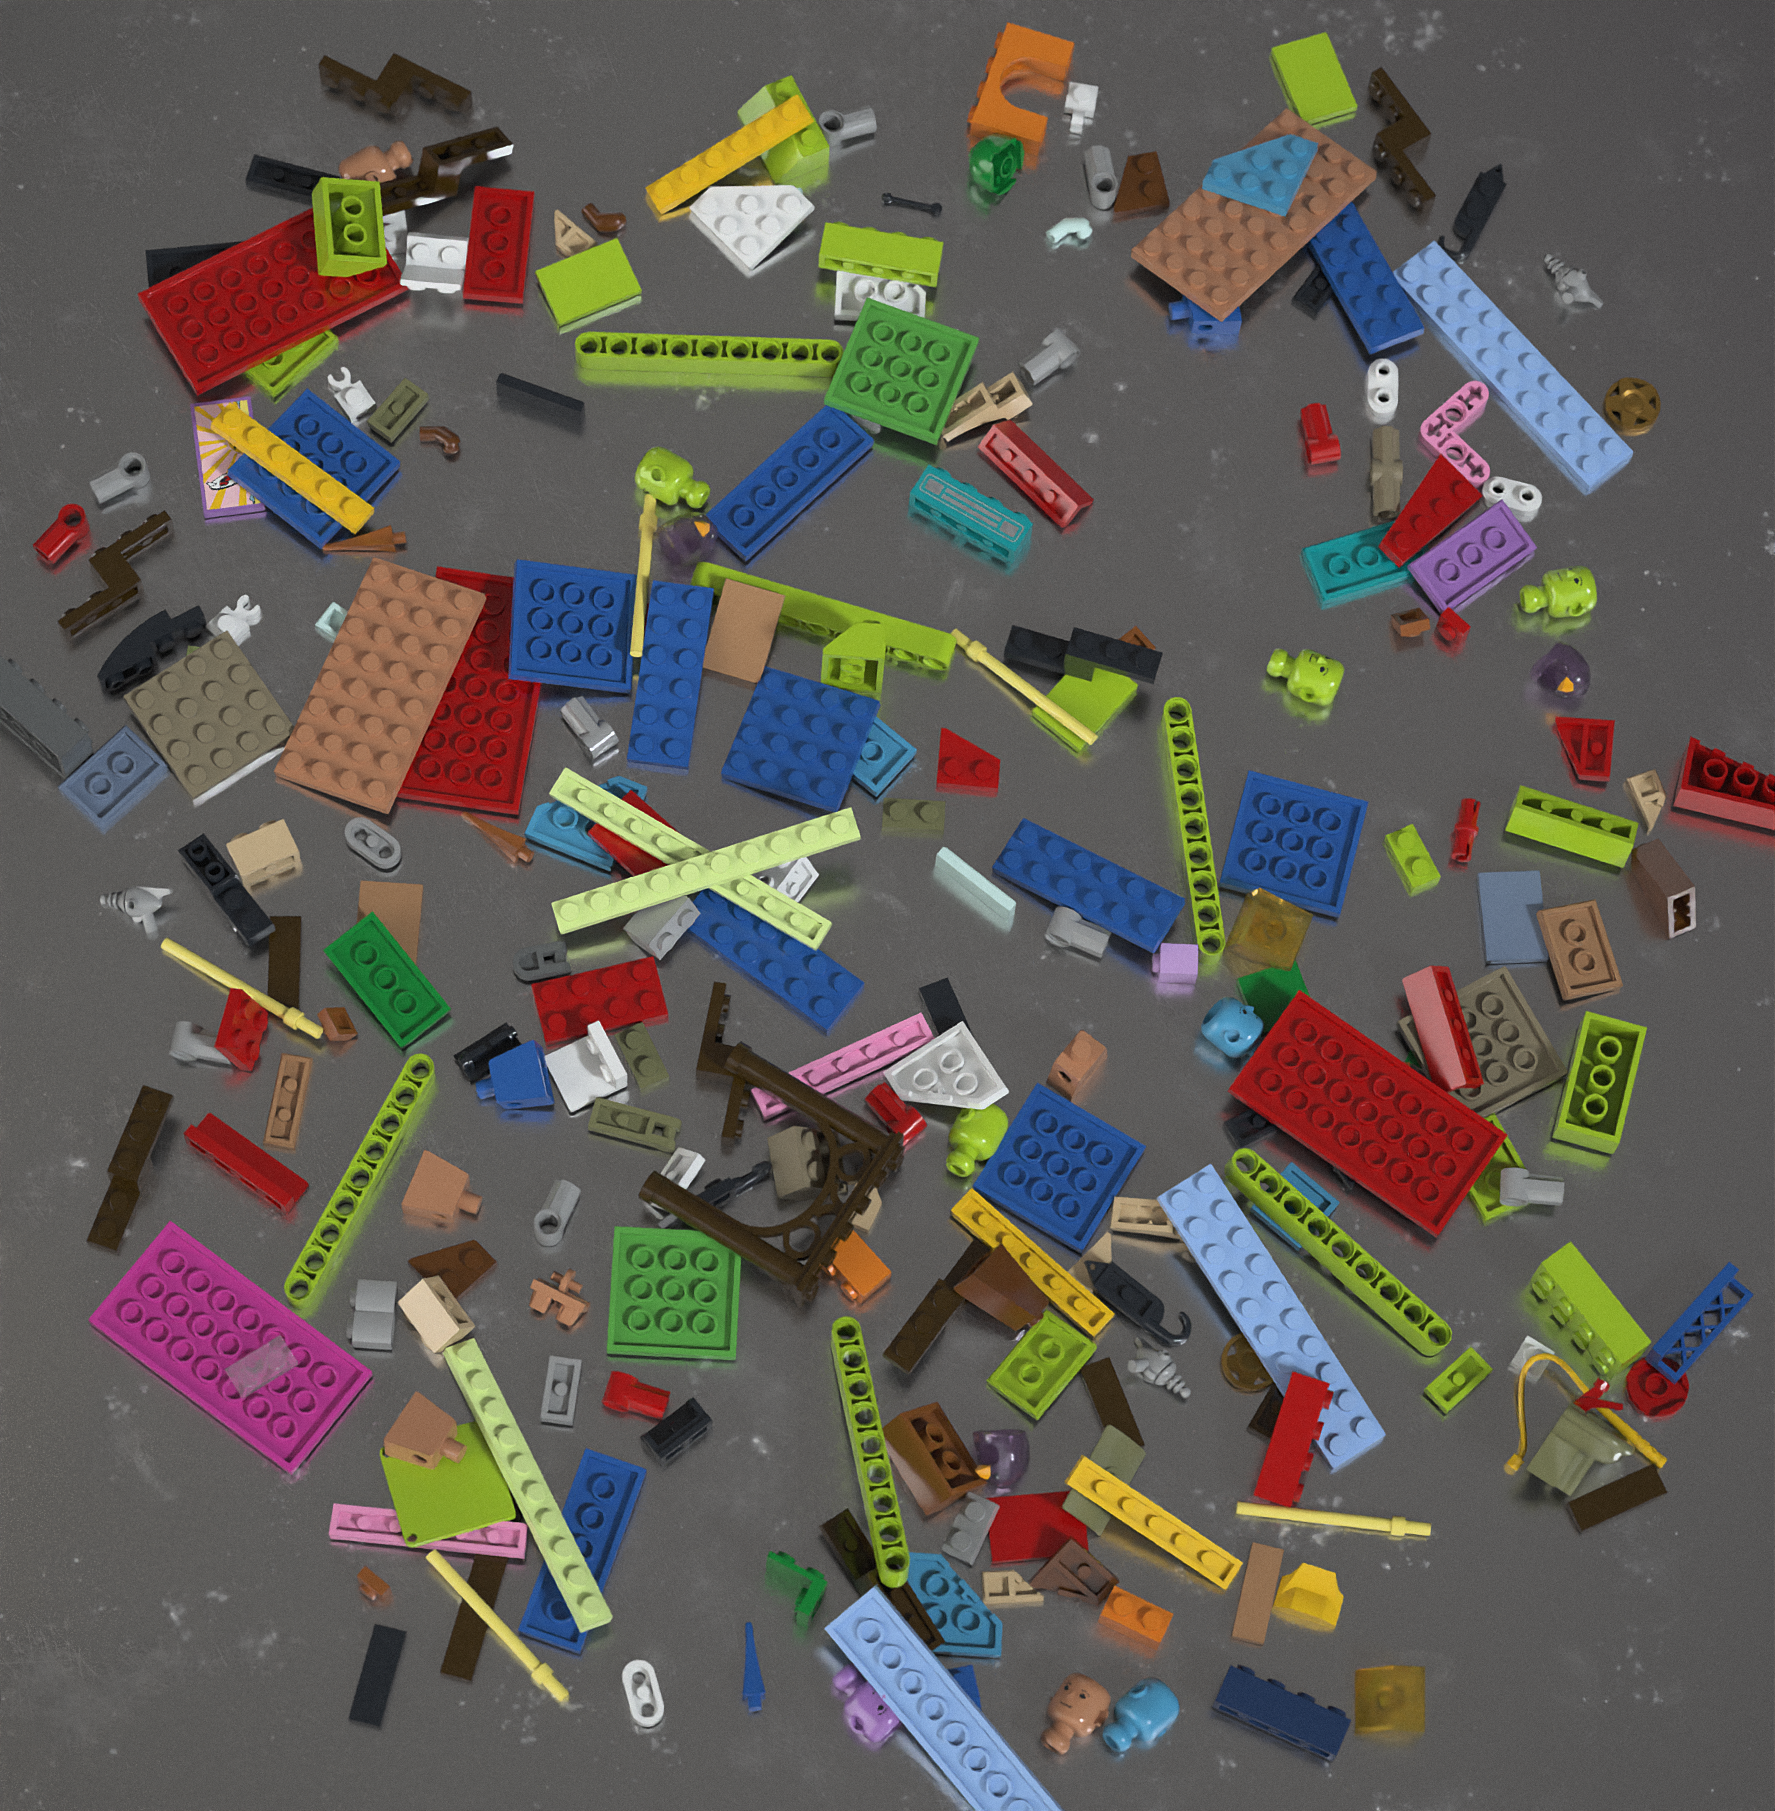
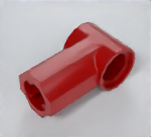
M1312 403L1301 408L1300 417L1306 437L1305 452L1308 463L1314 465L1340 460L1341 449L1337 434L1332 432L1326 405Z
M72 503L62 507L56 521L32 545L47 562L54 564L76 540L82 539L87 535L90 525L84 509ZM72 518L81 519L77 525H67L68 521Z
M886 1082L877 1085L864 1099V1102L885 1124V1129L889 1134L891 1132L897 1134L898 1131L904 1134L903 1146L927 1127V1123L921 1114L913 1106H907Z
M612 1371L601 1403L617 1411L628 1412L631 1410L662 1420L668 1405L670 1391L641 1383L632 1375Z

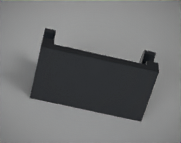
M692 1397L651 1430L641 1435L639 1439L659 1465L663 1466L712 1428L713 1420Z

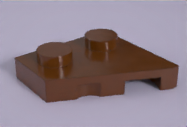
M1157 151L1128 156L1113 210V217L1117 218L1168 209L1170 200Z
M475 1239L416 1256L407 1261L408 1265L421 1279L439 1276L457 1301L497 1266V1261Z
M1072 1536L1029 1580V1585L1032 1588L1038 1589L1040 1587L1057 1592L1058 1595L1068 1598L1076 1597L1083 1602L1098 1605L1111 1592L1114 1585L1116 1586L1119 1583V1578Z

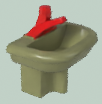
M1600 1378L1593 1383L1594 1387L1576 1400H1571L1526 1468L1552 1487L1560 1489L1569 1496L1573 1494L1595 1460L1605 1465L1614 1464L1623 1456L1633 1455L1635 1451L1634 1444L1628 1438L1588 1412V1410L1593 1408L1624 1410L1622 1403L1599 1399L1604 1392L1607 1393L1610 1387L1605 1380Z

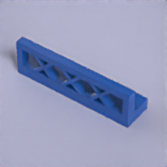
M1730 1262L1727 1263L1651 1348L1645 1358L1649 1364L1673 1384L1684 1375L1754 1295L1734 1278L1739 1269ZM1727 1286L1742 1297L1737 1304H1724L1722 1292ZM1717 1299L1718 1304H1712ZM1731 1310L1725 1317V1311ZM1705 1311H1719L1720 1323L1718 1325L1705 1326L1703 1313ZM1698 1320L1699 1326H1693V1324ZM1699 1332L1701 1345L1699 1347H1685L1684 1334ZM1705 1332H1711L1710 1335L1706 1338ZM1679 1342V1347H1674ZM1667 1354H1680L1682 1366L1677 1372H1674L1661 1361ZM1686 1354H1692V1355L1687 1359Z

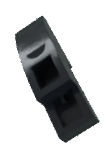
M197 605L172 619L166 609L136 627L112 651L99 671L97 678L102 692L109 689H119L127 680L137 675L143 676L154 669V666L158 665L156 652L168 651L175 646L176 642L186 637L193 638L199 635L207 625L205 615L200 606Z
M204 833L178 850L180 856L214 905L249 947L276 930L272 921L241 884L237 874Z

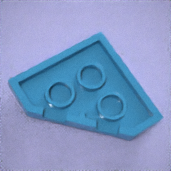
M1289 134L1214 159L1203 180L1202 189L1286 217L1316 155L1318 143Z
M622 776L608 779L606 783L598 785L619 799H622L632 790L644 800L648 791L647 786ZM560 801L547 802L536 807L525 831V838L610 872L616 861L588 836V831L596 822Z
M909 1552L910 1565L907 1581L945 1640V1643L934 1649L932 1653L1000 1658L1003 1626L1000 1619L980 1600L981 1598L964 1579L957 1575L941 1554Z

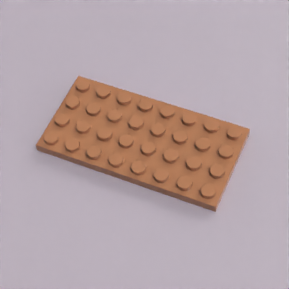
M1287 108L1241 149L1244 150L1289 134L1318 143L1316 155L1286 217L1204 190L1200 186L1131 250V257L1220 322L1226 319L1376 179V170Z
M373 557L274 770L276 776L389 814L486 601L485 594Z

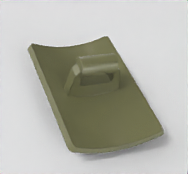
M1107 1425L1088 1459L1129 1486L1146 1452L1112 1425ZM1071 1488L1062 1504L1063 1510L1080 1520L1098 1536L1102 1534L1112 1516L1111 1513L1074 1488Z

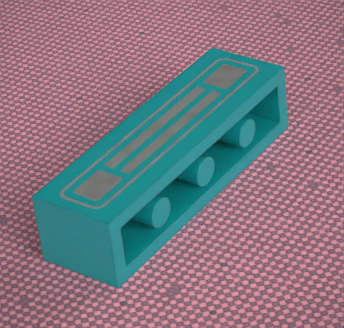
M928 464L910 492L909 505L1012 564L1031 537L1033 523L1030 522L1026 515L1021 512H1012L1005 508L1001 501L994 497L988 498L982 495L973 485L967 482H959L952 478L951 474L943 468H935Z

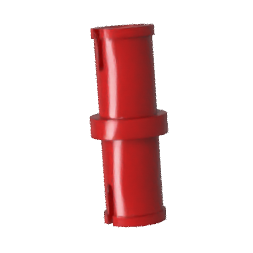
M1472 798L1461 800L1459 821L1454 826L1456 838L1451 857L1459 862L1471 861L1473 841L1478 836L1479 828L1476 824L1481 803Z

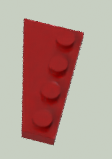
M1440 454L1378 547L1400 568L1478 503L1483 495Z

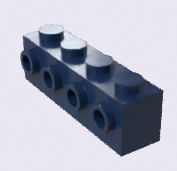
M1230 1665L1212 1705L1213 1708L1333 1762L1352 1721L1345 1717L1346 1713L1343 1710L1334 1706L1324 1708L1316 1704V1699L1302 1692H1298L1297 1695L1285 1690L1286 1686L1277 1680L1268 1678L1265 1681L1256 1677L1255 1671L1246 1666L1237 1665V1667Z

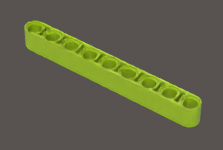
M584 332L575 341V357L578 365L585 369L833 377L844 353L840 343L829 339ZM585 348L595 349L593 353H584L582 350ZM615 349H623L626 352L623 354H615L612 351ZM645 350H653L656 353L653 355H645L642 352ZM675 351H683L686 354L683 356H675L672 353ZM710 351L715 353L716 355L713 357H705L703 353ZM740 352L745 354L746 356L743 358H736L733 356V354ZM770 353L776 357L774 359H766L763 355ZM800 354L805 356L806 359L796 360L793 356ZM830 355L835 357L836 360L826 361L823 357Z
M698 562L690 585L714 588L712 602L714 605L718 606L726 578L785 595L778 624L834 640L855 622L876 620L881 624H887L885 655L940 671L947 670L957 643V639L949 633L712 563Z
M1181 697L1170 698L1164 705L1161 726L1193 944L1198 945V961L1205 965H1213L1220 960L1225 948L1223 920L1192 710L1187 700ZM1173 711L1179 712L1183 718L1174 719L1169 713ZM1182 740L1187 744V747H1176L1173 742ZM1187 769L1192 775L1183 777L1177 770ZM1190 797L1196 804L1189 806L1184 804L1181 799ZM1195 826L1200 830V833L1196 835L1190 834L1186 831V827ZM1199 855L1205 862L1200 864L1194 863L1190 856ZM1196 884H1203L1209 891L1200 893L1194 886ZM1207 913L1212 916L1213 921L1204 922L1198 915ZM1211 942L1217 946V950L1213 952L1207 951L1202 944Z
M422 1053L415 1054L407 1060L284 1284L286 1299L292 1307L305 1309L315 1300L429 1093L436 1077L434 1063L428 1055ZM417 1067H426L429 1070L423 1077H417L412 1074ZM402 1094H411L414 1097L408 1104H402L397 1101ZM388 1121H396L399 1124L398 1128L394 1131H386L382 1127ZM373 1148H380L384 1151L381 1157L375 1159L370 1158L367 1154ZM358 1175H364L369 1178V1181L363 1186H357L352 1183L353 1179ZM348 1202L354 1205L349 1213L343 1214L337 1211L338 1206L342 1203ZM328 1230H335L339 1233L338 1237L333 1241L322 1239V1235ZM317 1257L323 1260V1264L317 1269H311L306 1266L307 1262L312 1258ZM298 1285L308 1288L307 1293L301 1297L291 1294L292 1289Z
M1241 1148L1231 1156L1224 1166L1225 1177L1419 1352L1426 1356H1434L1450 1343L1452 1331L1442 1318L1256 1152L1248 1148ZM1236 1162L1244 1163L1248 1171L1240 1170ZM1260 1183L1267 1184L1271 1188V1193L1263 1191ZM1284 1204L1292 1206L1295 1214L1288 1213L1284 1208ZM1308 1225L1314 1226L1318 1230L1319 1236L1313 1235L1309 1231ZM1332 1247L1339 1248L1342 1251L1343 1257L1335 1255ZM1356 1268L1362 1269L1366 1273L1367 1279L1361 1278L1357 1274ZM1380 1290L1387 1291L1390 1294L1391 1300L1383 1298ZM1404 1311L1412 1313L1415 1322L1409 1321L1405 1317ZM1428 1332L1435 1334L1438 1337L1439 1343L1431 1341Z
M843 1316L835 1320L832 1325L831 1350L879 1578L884 1585L897 1588L902 1586L908 1579L910 1556L861 1327L855 1318ZM847 1334L852 1338L844 1339L840 1335ZM853 1362L856 1363L858 1366L849 1367L845 1364ZM861 1391L864 1394L859 1396L854 1395L851 1392ZM866 1419L869 1420L870 1423L861 1424L857 1422V1420ZM873 1448L876 1452L867 1453L863 1449ZM876 1476L880 1477L882 1481L874 1482L869 1478ZM882 1505L886 1506L889 1509L886 1511H879L875 1507ZM891 1535L895 1539L891 1541L884 1540L881 1536ZM890 1564H897L901 1567V1569L892 1570L889 1569L887 1566Z

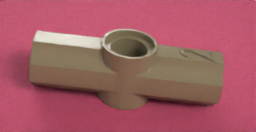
M1381 426L1380 428L1373 429L1372 432L1373 459L1370 462L1369 480L1370 486H1373V516L1383 520H1391L1400 515V487L1403 479V461L1399 460V430L1394 429L1392 426Z

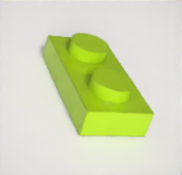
M1413 824L1385 835L1384 841L1411 892H1415L1440 880L1441 876Z
M1470 1347L1424 1389V1392L1447 1414L1490 1375L1493 1369Z

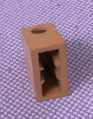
M1081 1029L1053 1063L1046 1083L1069 1101H1072L1107 1058V1048ZM1062 1072L1067 1074L1071 1081L1065 1079L1061 1075Z
M424 1150L401 1205L404 1214L453 1223L459 1209L477 1214L483 1197L467 1191L470 1178L466 1172L435 1154Z
M417 1391L383 1439L386 1455L431 1470L435 1469L443 1456L459 1463L465 1455L467 1446L454 1440L457 1436L456 1421Z

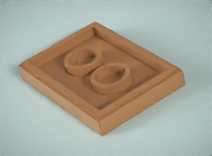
M726 578L707 642L703 668L758 683L761 680L786 596Z
M360 881L357 923L373 911L417 966L423 885Z
M1596 899L1543 909L1536 913L1563 1001L1618 990L1623 986Z

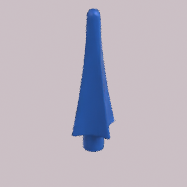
M746 1622V1656L742 1700H748L749 1711H759L762 1709L761 1699H766V1691L756 1654L753 1625L751 1622Z

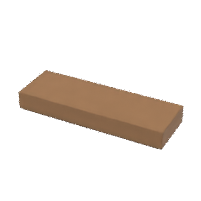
M286 1053L281 1054L263 1139L264 1146L295 1151L314 1062L313 1058Z
M1252 1542L1231 1638L1263 1646L1284 1549Z

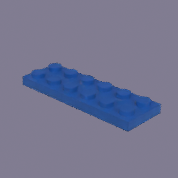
M1351 201L1310 239L1307 245L1318 264H1320L1323 273L1369 354L1423 334L1425 327Z
M825 405L705 514L703 521L709 523L710 529L746 562L874 445V439L843 411Z
M653 580L627 762L688 770L714 588Z
M1025 818L1022 819L992 866L993 873L1059 906L1074 910L1082 918L1152 953L1156 952L1185 905V898Z
M709 888L703 889L692 902L701 914L686 932L826 1034L864 988L865 982L819 949L817 951L811 949Z
M585 1448L562 1510V1515L601 1594H603L647 1469ZM544 1559L518 1633L581 1654L589 1630L580 1632Z

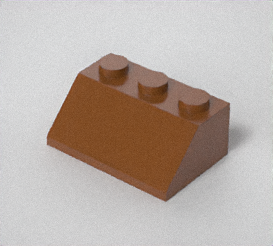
M938 1402L902 1412L882 1428L887 1453L926 1516L948 1508L965 1498L968 1491L973 1493L988 1483L986 1479L980 1477L975 1472L977 1464Z

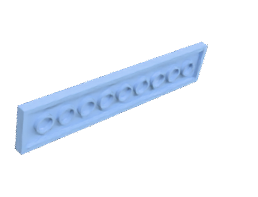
M1435 241L1393 271L1410 303L1587 491L1632 457L1633 450Z
M1212 1164L1157 1197L1158 1203L1282 1395L1285 1396L1292 1371L1330 1383L1328 1390L1334 1391L1329 1409L1322 1408L1319 1421L1324 1422L1319 1441L1312 1439L1331 1470L1384 1437L1386 1433Z
M877 1585L825 1628L828 1634L976 1811H1064Z

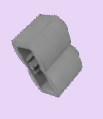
M358 1279L357 1288H351L350 1307H355L354 1319H348L347 1338H352L353 1348L392 1350L398 1295L397 1282Z

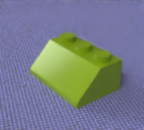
M792 75L765 85L737 111L741 122L746 126L798 94L811 115L813 123L759 155L775 186L829 164L830 146Z
M321 177L312 192L319 275L350 277L386 266L387 258L380 181Z
M876 620L855 622L824 647L821 683L846 691L881 693L887 624H881Z

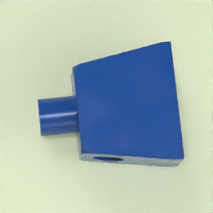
M1184 295L1183 301L1169 303L1171 320L1187 318L1190 332L1193 334H1239L1242 318L1239 306L1226 319L1220 322Z
M535 1040L528 1041L490 1059L488 1064L491 1077L475 1082L480 1099L495 1096L497 1103L504 1109L555 1104L544 1050Z

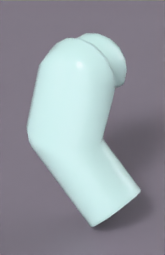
M1065 218L1046 231V235L1052 243L1058 242L1064 236L1073 232L1077 233L1078 238L1084 239L1092 234V228L1089 226L1090 222L1085 218Z

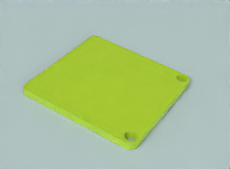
M476 1420L457 1426V1436L454 1440L467 1446L465 1455L459 1463L443 1456L435 1469L431 1470L397 1458L384 1457V1447L380 1449V1459L404 1542L408 1547H418L485 1528L502 1521L513 1520L516 1517L507 1482ZM410 1536L417 1537L414 1542H409L408 1538Z

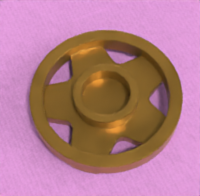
M1625 377L1618 380L1608 389L1604 399V411L1608 420L1617 428L1628 432H1638L1650 427L1656 421L1661 408L1660 397L1656 388L1639 378ZM1618 388L1619 395L1611 396L1612 393ZM1652 398L1655 403V409L1649 404ZM1612 411L1620 413V420L1613 415ZM1638 418L1646 420L1642 424L1634 425Z
M1243 1333L1235 1335L1227 1342L1222 1352L1221 1366L1225 1377L1231 1384L1243 1391L1250 1392L1265 1389L1274 1382ZM1235 1343L1237 1352L1227 1356L1229 1349ZM1230 1371L1237 1372L1239 1374V1380H1237L1231 1374ZM1257 1378L1266 1380L1263 1383L1254 1385Z

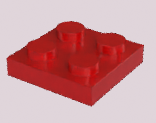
M230 989L214 1047L240 1070L252 1071L254 1063L259 1057V1045L263 1031L266 1030L268 1025V1012L242 989Z

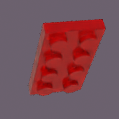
M475 186L463 299L523 304L535 199L534 191Z
M654 956L531 984L546 1046L588 1036V1025L600 1021L605 1032L631 1027L641 1022L644 1024L668 1018V1010Z

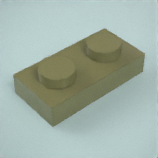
M404 378L367 420V426L392 443L428 402L429 394L407 378Z
M884 798L882 831L943 835L946 801Z
M643 1022L614 1034V1039L641 1093L670 1080V1076Z

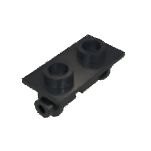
M506 1022L453 1055V1057L469 1080L472 1081L490 1070L488 1064L490 1059L522 1044L517 1038L518 1034L512 1025L509 1026Z

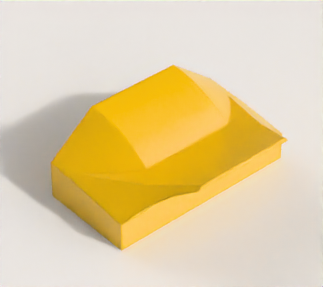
M1302 1563L1291 1574L1281 1577L1272 1609L1334 1629L1344 1599L1338 1588L1336 1573Z

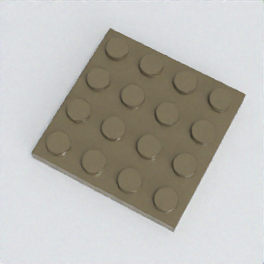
M228 630L123 696V700L192 800H195L289 739L294 729L293 724Z
M1506 966L1456 991L1484 1084L1477 1088H1459L1448 1094L1485 1118L1567 1076L1569 1072ZM1410 1014L1397 1021L1396 1026L1427 1079L1432 1082L1413 1015Z

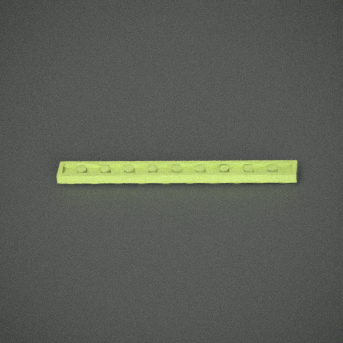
M566 767L549 792L551 797L668 865L710 852ZM752 875L709 888L817 951L832 926L831 921Z
M850 807L558 900L551 904L562 935L860 840L861 836L852 808Z
M473 1338L445 1348L443 1355L580 1632L582 1633L610 1622L613 1616L475 1339Z

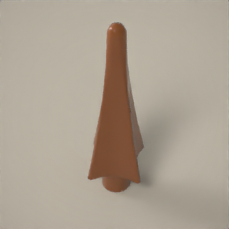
M389 525L360 536L325 544L322 549L324 551L371 550L396 552L395 544L407 543L405 531L393 532L392 526Z
M466 811L462 812L461 816L486 835L514 863L517 862L518 858L527 863L531 861L534 852L525 845L526 838L491 825Z

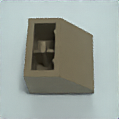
M793 1126L768 1137L778 1198L796 1201L817 1198L826 1182L830 1166L828 1145L820 1129ZM832 1131L836 1140L837 1148H840L841 1145L838 1138V1132ZM840 1158L838 1159L839 1168L842 1173L846 1174L843 1159ZM836 1178L835 1183L839 1184L838 1195L847 1193L848 1186L840 1183Z

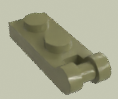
M596 1097L588 1130L672 1153L676 1145L674 1137L676 1132L680 1131L682 1121L675 1117ZM655 1126L664 1128L662 1136L653 1134Z

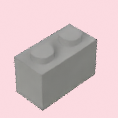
M685 895L638 910L623 928L635 944L661 960L673 948L681 935L692 926L695 919L701 913L689 897Z

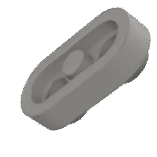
M358 817L352 819L346 825L345 839L347 844L379 868L387 869L399 862L401 858L399 842L367 818ZM358 833H365L367 835L363 840L355 838ZM388 850L391 852V855L383 858L380 856V853Z

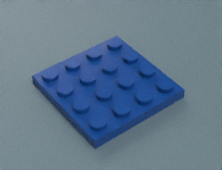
M308 388L268 428L270 432L366 502L400 467L401 461ZM245 453L227 471V475L320 549L343 527V525Z
M517 559L514 563L508 679L629 694L632 690L633 656L630 655L637 575Z
M765 666L761 680L757 683L724 763L721 776L724 779L831 812H837L879 711L880 701Z
M1249 770L1219 887L1339 918L1368 801Z
M1037 1082L1005 1133L997 1151L990 1157L972 1188L977 1193L1082 1254L1114 1202V1197H1117L1144 1153L1146 1146Z

